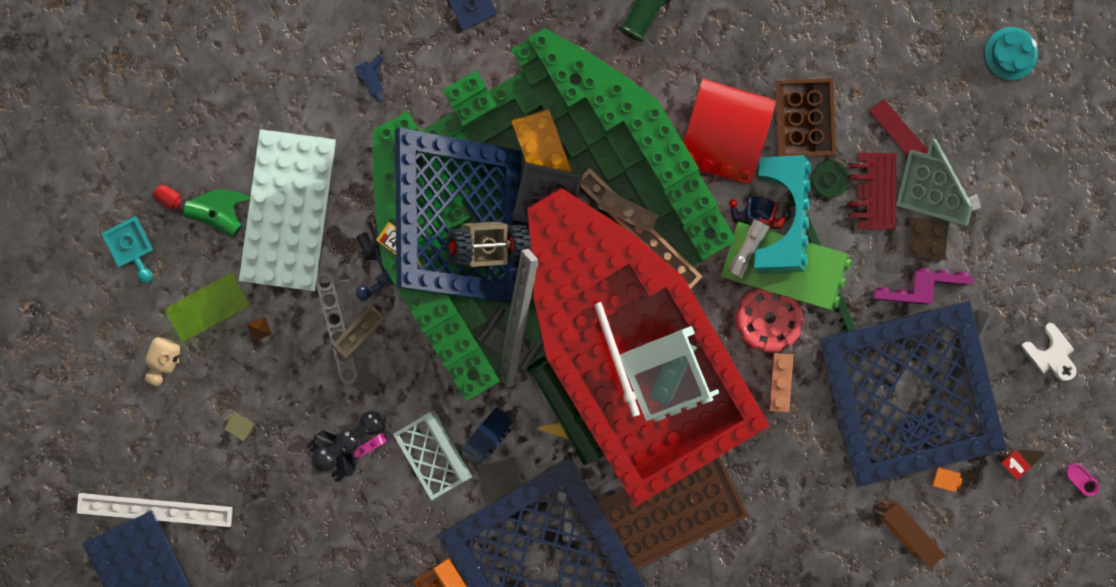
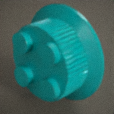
M1006 27L998 30L989 38L985 46V61L988 68L997 77L1005 80H1018L1027 76L1034 69L1038 60V48L1035 40L1028 32L1020 28Z

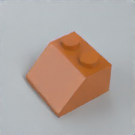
M449 559L413 581L416 587H466Z

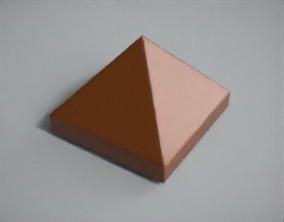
M265 317L247 324L254 342L272 335Z

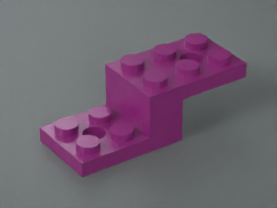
M919 268L910 274L909 290L897 289L895 292H890V288L878 287L875 291L870 292V299L929 305L933 304L934 283L968 286L973 285L974 277L969 276L968 272H954V275L949 274L950 271L938 270L935 273H931L930 269Z

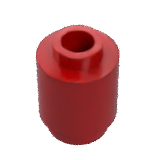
M160 184L152 196L156 199L157 203L170 211L173 209L177 210L182 202V199H180L181 194L166 185L162 186Z

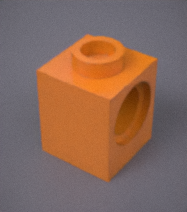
M936 467L931 486L956 492V489H959L962 483L961 473Z

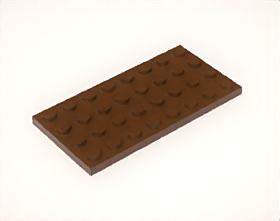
M720 456L636 507L625 489L597 501L636 569L748 517ZM579 512L578 517L580 521L586 523ZM589 529L588 538L596 540ZM591 542V545L595 550L596 543ZM598 546L597 555L605 556L600 546ZM598 558L604 570L606 560ZM608 562L606 571L615 573ZM605 574L609 582L616 578Z

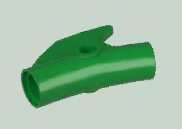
M217 189L190 201L187 200L183 217L207 224L233 238L242 226L234 213V206L238 202L249 200L250 197L235 191ZM212 212H216L214 218L211 217Z

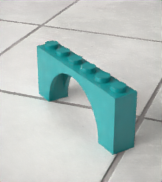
M804 155L760 157L758 176L763 182L779 184L792 193L796 204V215L792 227L780 241L766 248L755 249L754 268L758 273L805 272V265L808 264L805 247H808L806 228H809L807 210L810 209V201L807 198V193L811 188L810 180H808V173H811V163Z

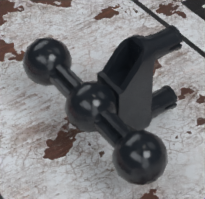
M374 411L364 413L359 420V426L354 430L345 429L339 433L328 429L316 431L314 438L307 443L308 449L313 446L310 451L314 452L312 455L314 468L320 472H327L335 466L337 469L332 472L331 476L334 478L337 475V478L334 479L336 482L342 481L346 476L353 475L356 469L354 451L358 449L360 439L366 434L374 435L381 431L383 427L381 415Z

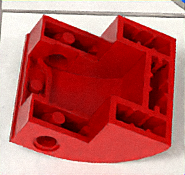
M702 78L683 141L699 170L751 185L765 143L776 100Z

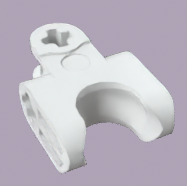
M1049 322L1045 326V332L1050 338V346L1047 350L1040 351L1030 342L1021 344L1022 350L1042 374L1051 370L1055 377L1062 381L1071 380L1075 377L1076 367L1068 358V355L1074 349L1054 324ZM1068 367V375L1062 374L1063 368Z

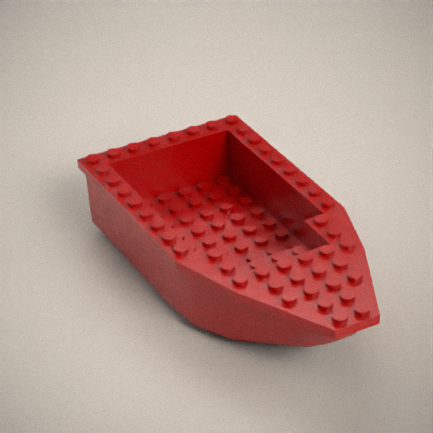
M562 188L527 208L528 230L531 237L529 239L531 242L530 248L533 255L538 259L535 283L532 289L546 358L635 507L770 426L686 280L679 272L636 235ZM602 303L619 355L692 326L695 334L687 338L691 345L697 347L694 353L709 392L718 389L719 393L712 396L713 400L702 404L699 401L696 407L689 410L683 407L681 408L682 412L673 416L667 413L665 414L666 418L657 422L654 419L646 421L639 402L635 399L640 415L632 417L628 402L625 403L623 397L625 394L594 304ZM664 363L636 374L637 382L651 414L702 395L690 364L675 397L668 405L650 396ZM628 378V381H629L631 390H632V392H634V390H633V388H632V385H631V383H630V380H629V378Z

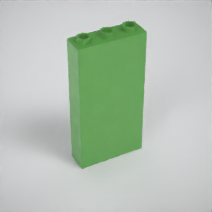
M740 222L737 223L734 233L736 241L730 245L721 274L723 279L833 311L834 307H838L840 302L838 294L840 289L844 288L846 282L844 275L846 270L849 271L852 263L848 254L808 242V247H805V254L808 257L805 272L758 273L754 268V253L749 268L742 279L727 271L734 257L737 256L751 226ZM768 231L757 249L771 246L780 241L785 235Z

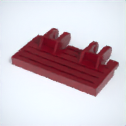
M858 153V161H866V163H849V168H866V175L851 174L849 175V180H866V183H857V199H865V201H848V206H865V213L851 212L848 213V218H865V221H857V229L896 230V153Z

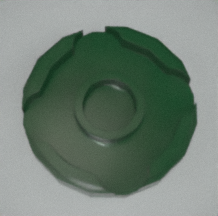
M826 160L818 164L813 170L811 176L812 186L820 196L836 198L842 195L848 188L849 172L841 162Z

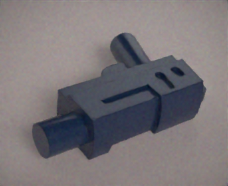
M379 54L370 64L366 60L361 65L355 66L357 75L364 82L369 90L368 93L375 98L377 103L383 100L380 91L384 89L376 77L380 75L378 65L384 60Z

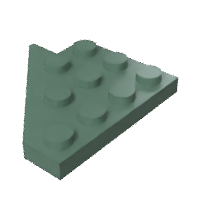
M937 139L930 140L927 154L910 150L896 206L967 226L973 206Z

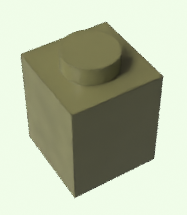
M237 412L233 415L229 414L224 422L226 424L224 429L242 441L247 440L256 424Z

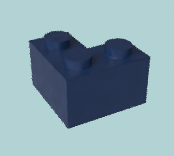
M496 407L461 449L477 463L482 458L487 460L494 452L491 448L495 450L502 442L500 437L505 439L511 432L509 427L513 421Z

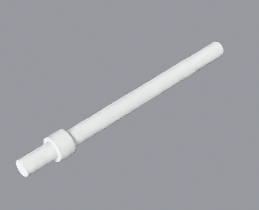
M601 302L596 303L594 307L625 394L623 395L625 403L628 402L632 417L638 416L640 413L635 401L637 398L635 392L631 390Z

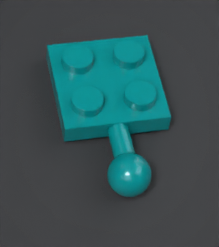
M137 216L101 233L118 268L133 261L138 270V281L147 284L152 280V272L144 267L140 257L154 250Z

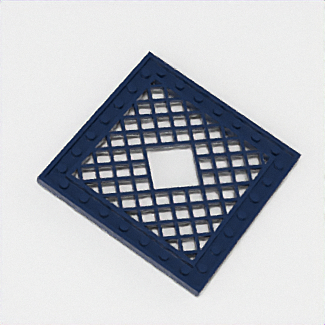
M404 128L395 129L396 278L398 289L512 303L519 261H508V264L503 266L492 265L491 268L484 266L487 270L484 276L478 270L480 266L471 267L472 270L469 274L463 268L464 265L457 266L452 272L447 265L449 259L444 261L440 255L443 249H447V246H445L447 240L444 241L440 232L444 229L447 233L450 229L439 214L455 195L459 193L479 221L478 223H484L489 217L492 222H502L503 220V223L507 224V226L522 225V222L512 220L521 182L520 150ZM424 154L431 155L432 157L427 160ZM418 157H420L425 164L421 169L416 163V159ZM439 157L448 159L443 163ZM434 160H436V162L440 166V168L437 171H435L431 165V163ZM455 160L463 162L458 166ZM450 162L455 168L452 174L446 168ZM470 163H475L477 166L473 168ZM465 165L470 171L467 177L461 170ZM485 165L492 166V168L488 171ZM426 168H428L432 174V177L429 180L423 173ZM479 168H481L485 174L482 180L476 173ZM442 170L448 177L445 182L439 177ZM494 171L500 176L497 182L491 175ZM457 173L463 180L460 185L454 179ZM419 176L425 183L422 188L416 183V179ZM472 176L478 182L475 187L469 181ZM434 179H436V181L440 185V188L437 191L431 185ZM487 179L493 185L490 190L484 184ZM450 181L455 187L452 194L446 187ZM465 184L471 191L467 196L462 190ZM427 187L433 194L429 200L424 194ZM480 187L486 194L482 199L477 193ZM495 189L501 196L497 201L492 196ZM442 190L448 196L445 202L439 196ZM473 195L479 202L475 207L469 200ZM419 196L425 202L422 208H420L416 201ZM435 198L441 205L437 211L431 204ZM487 198H489L493 204L490 210L484 203L487 200ZM480 206L486 212L483 218L477 212ZM427 207L433 213L430 219L424 213ZM495 209L501 215L498 220L492 214ZM419 216L425 221L422 228L417 223ZM435 218L441 225L438 230L432 224ZM427 227H429L433 233L430 239L424 233ZM420 235L426 242L422 248L417 242V238ZM435 238L441 244L438 250L432 244ZM428 246L434 253L430 259L424 252ZM420 255L426 262L423 267L417 262ZM435 258L441 263L438 270L432 263ZM429 266L432 271H426L427 267ZM496 267L502 273L499 278L493 272ZM445 269L447 273H441V271ZM475 273L478 278L471 276Z
M969 300L819 338L856 487L1007 450ZM955 325L956 330L952 329L949 326ZM942 328L938 336L930 332ZM946 328L955 333L950 343L941 338ZM923 333L920 340L912 337L913 335ZM927 333L936 338L931 347L922 343ZM957 336L961 349L953 345ZM905 338V339L903 340V342L901 343V345H899V344H897V343H895V342L893 341V340ZM908 338L917 343L913 352L904 348ZM939 340L948 345L943 354L934 350ZM886 342L882 350L873 346ZM889 343L898 347L894 357L885 353ZM920 345L929 350L924 359L915 354ZM867 347L863 355L855 351ZM951 347L960 352L955 361L946 357ZM871 348L880 352L875 362L866 357ZM901 350L910 354L905 364L896 359ZM848 352L847 356L844 359L843 353ZM852 352L861 357L856 366L847 362ZM932 352L941 357L936 366L927 361ZM882 355L892 359L887 368L877 364ZM962 355L965 367L957 363ZM913 357L922 361L917 371L908 366ZM864 359L873 364L868 374L859 369ZM943 359L952 363L947 373L938 368ZM894 361L903 366L899 375L889 371ZM924 364L934 368L929 378L920 373ZM846 365L854 369L850 377L848 376ZM876 366L885 371L880 380L871 376ZM955 366L964 370L959 380L950 375ZM906 368L938 386L920 419L915 418L887 401ZM857 371L866 376L861 385L852 380ZM936 371L946 375L941 384L931 380ZM887 373L896 378L891 387L882 382ZM966 374L968 375L970 386L962 382ZM948 377L958 382L952 391L943 387ZM868 378L877 382L872 392L863 387ZM850 383L859 387L855 395H853ZM960 384L969 389L964 398L955 394ZM880 385L889 389L884 399L875 394ZM941 389L950 394L945 403L936 398ZM861 390L871 394L866 403L856 399ZM971 392L975 405L967 401ZM873 396L882 401L877 410L868 406ZM953 396L962 401L957 410L948 405ZM855 401L863 406L859 415ZM934 401L943 405L938 415L929 410ZM885 403L894 408L889 417L880 413ZM964 403L973 407L969 416L959 412ZM866 408L875 413L870 422L861 417ZM945 408L955 412L950 421L941 417ZM897 410L905 414L901 425L892 420ZM975 411H977L979 423L971 419ZM927 412L936 417L931 426L922 422ZM878 415L887 420L882 429L873 424ZM957 415L966 419L962 428L953 424ZM908 417L917 421L912 431L903 426ZM939 419L948 424L943 434L934 429ZM860 420L868 424L864 432L862 431ZM969 421L978 426L973 435L964 430ZM889 422L898 426L894 435L884 431ZM920 424L929 429L924 438L915 433ZM950 426L959 430L954 440L945 435ZM870 427L880 431L875 440L866 436ZM901 428L910 433L906 443L896 438ZM981 429L982 435L977 436L978 432ZM931 431L940 435L936 444L926 440ZM962 433L971 437L968 439L958 441ZM882 434L891 438L887 447L878 443ZM913 435L922 440L917 449L908 445ZM943 438L952 442L939 446ZM865 439L873 443L868 451ZM894 440L903 445L898 454L889 449ZM925 442L932 446V448L920 450ZM875 445L884 449L879 459L870 454ZM906 447L914 451L912 453L902 455ZM887 452L896 456L883 460ZM869 457L876 460V462L871 463Z
M571 458L438 535L468 587H507L504 586L506 576L517 578L515 587H518L519 579L530 582L529 587H532V583L543 585V587H560L562 577L573 579L571 587H574L575 580L586 583L585 587H588V584L599 587H612L603 584L605 574L616 577L613 587H616L618 579L621 582V585L618 587H646ZM564 485L566 490L560 489L559 487ZM553 491L551 500L541 498ZM556 491L567 494L564 504L554 501ZM569 495L572 498L576 507L567 505ZM537 500L535 510L526 508V506ZM540 501L550 503L548 513L537 511ZM553 504L563 506L561 517L551 514ZM566 508L577 510L574 520L564 518ZM520 510L518 519L509 517ZM523 510L534 513L531 523L521 520ZM579 512L586 523L577 521ZM536 514L547 516L545 526L534 524ZM550 517L560 520L558 530L547 527ZM504 520L502 529L492 527L498 522ZM507 520L517 522L515 532L504 530ZM563 521L573 523L571 534L560 531ZM520 523L530 526L528 536L518 534ZM576 524L586 527L584 537L573 535ZM533 527L543 529L541 539L531 537ZM487 529L485 538L476 536ZM490 529L501 532L498 542L488 540ZM589 529L596 540L587 538ZM546 530L557 533L554 543L544 540ZM503 533L514 536L511 545L501 543ZM559 534L570 536L568 546L557 544ZM516 537L527 539L525 549L514 546ZM572 537L583 540L581 550L570 547ZM471 539L468 548L465 542ZM474 539L484 542L482 552L471 549ZM530 540L566 549L557 586L520 576ZM586 541L596 543L594 554L583 551ZM487 543L497 545L495 555L485 553ZM500 546L510 549L508 559L498 556ZM598 546H600L605 556L597 555ZM513 550L523 552L521 562L511 560ZM569 550L580 553L577 563L567 561ZM472 553L481 555L479 563L476 562ZM582 554L593 557L591 566L580 564ZM483 556L494 558L491 568L481 566ZM595 557L606 560L604 570L593 568ZM497 559L507 562L505 571L494 569ZM608 562L615 573L606 571ZM510 563L520 565L518 575L507 573ZM565 564L576 566L574 576L563 574ZM579 567L589 570L587 580L576 577ZM481 569L490 571L488 580ZM592 571L603 573L600 583L590 581ZM493 572L503 575L501 585L491 582Z

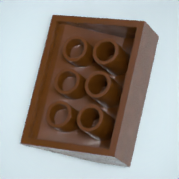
M833 78L775 80L778 157L800 155L805 157H835L836 135Z

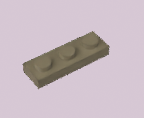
M605 190L597 207L649 233L659 216L608 190Z
M370 305L331 346L346 359L380 325L385 317L373 305Z

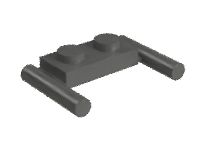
M499 306L477 339L502 355L505 333L497 329L495 325L505 310ZM541 335L531 350L523 345L521 346L518 366L525 371L543 346Z

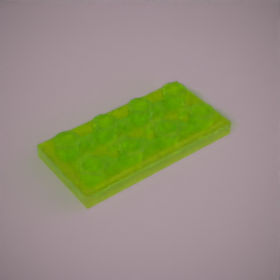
M233 272L166 307L165 311L182 342H185L251 305Z

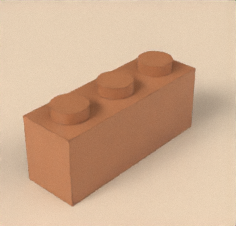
M772 353L768 411L789 412L794 356L792 354Z

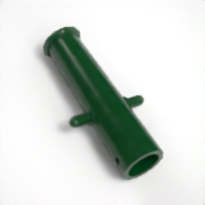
M635 0L623 25L618 26V30L629 38L643 43L645 41L643 38L665 0Z
M546 356L533 362L527 368V372L532 373L554 412L557 422L563 428L582 464H591L603 457L604 453Z

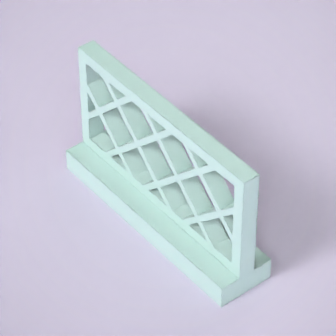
M434 410L393 434L431 500L472 477ZM422 421H425L428 427L426 434L416 432L418 424ZM401 433H412L410 444L402 441ZM415 434L425 437L423 447L413 445ZM428 438L436 440V451L426 448ZM412 448L422 450L420 460L412 458ZM425 451L435 454L433 464L423 461ZM438 455L445 456L447 459L446 468L435 465ZM422 464L432 467L429 477L422 475L420 472ZM434 468L445 470L443 480L432 478ZM447 472L455 473L458 481L455 483L446 482ZM431 481L442 483L440 491L436 494H433L430 489Z

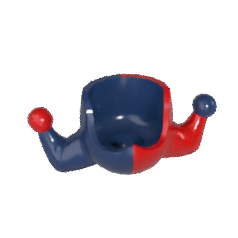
M750 197L745 210L741 212L736 208L737 201L735 199L729 202L732 220L735 223L740 222L752 225L755 219L772 229H781L786 219L791 217V213L785 211L783 216L777 219L775 217L777 204L765 197Z

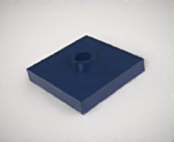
M448 0L462 30H466L497 15L491 0Z

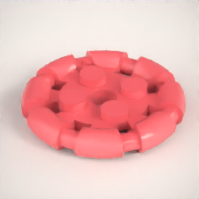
M750 289L739 301L738 304L740 306L735 315L737 330H740L743 336L741 338L752 348H759L764 350L763 352L768 353L782 351V348L787 345L790 347L801 334L800 329L805 320L803 306H800L798 301L780 296L778 301L772 299L773 293L759 289ZM762 295L764 300L758 303L755 297ZM789 303L792 305L794 309L790 312H788L787 307H785V305ZM747 307L752 308L751 316L745 314ZM768 312L775 315V321L771 324L767 323L764 319L765 314ZM789 320L795 322L793 329L787 327ZM752 323L755 330L749 332L746 326ZM782 333L784 339L778 341L776 336ZM761 335L767 337L766 343L759 341Z

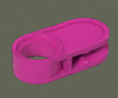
M381 433L359 446L354 451L355 459L357 460L387 442L384 434Z
M1071 464L1067 467V478L1083 495L1094 496L1098 493V482L1083 466ZM1087 482L1094 484V490L1090 493H1087L1084 489V485Z

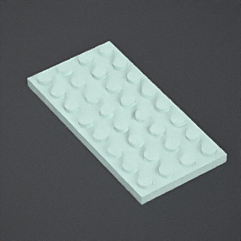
M260 130L239 281L316 291V280L318 277L336 147L335 139Z

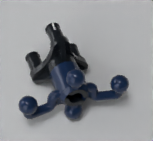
M373 219L375 228L371 221L367 223L373 236V245L367 232L361 233L356 237L363 251L364 260H377L383 273L378 282L370 288L367 286H359L357 288L356 297L362 301L367 300L386 285V282L395 285L382 264L380 244L376 240L378 238L376 219Z

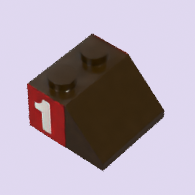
M1008 449L997 454L996 457L998 459L995 463L1010 479L1018 480L1045 453L1039 450Z

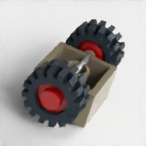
M501 222L461 224V229H452L447 232V242H445L447 249L445 251L447 252V259H449L448 262L452 266L508 264V261H520L521 250L529 249L531 251V242L529 241L531 237L528 235L529 230L524 225L507 226V224Z

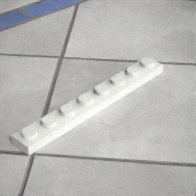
M78 494L77 513L136 518L153 510L158 521L231 527L233 507Z

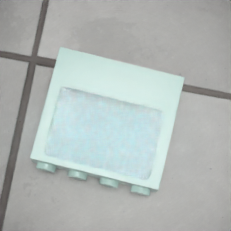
M692 326L619 355L646 421L654 419L657 422L666 418L665 414L667 413L673 416L682 412L681 408L683 407L689 410L696 407L699 401L705 404L712 401V396L719 393L718 389L709 392L687 338L695 334Z

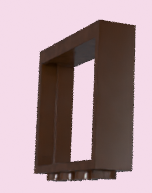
M887 498L885 500L882 499L875 505L876 509L873 512L919 563L932 568L945 556L898 502Z

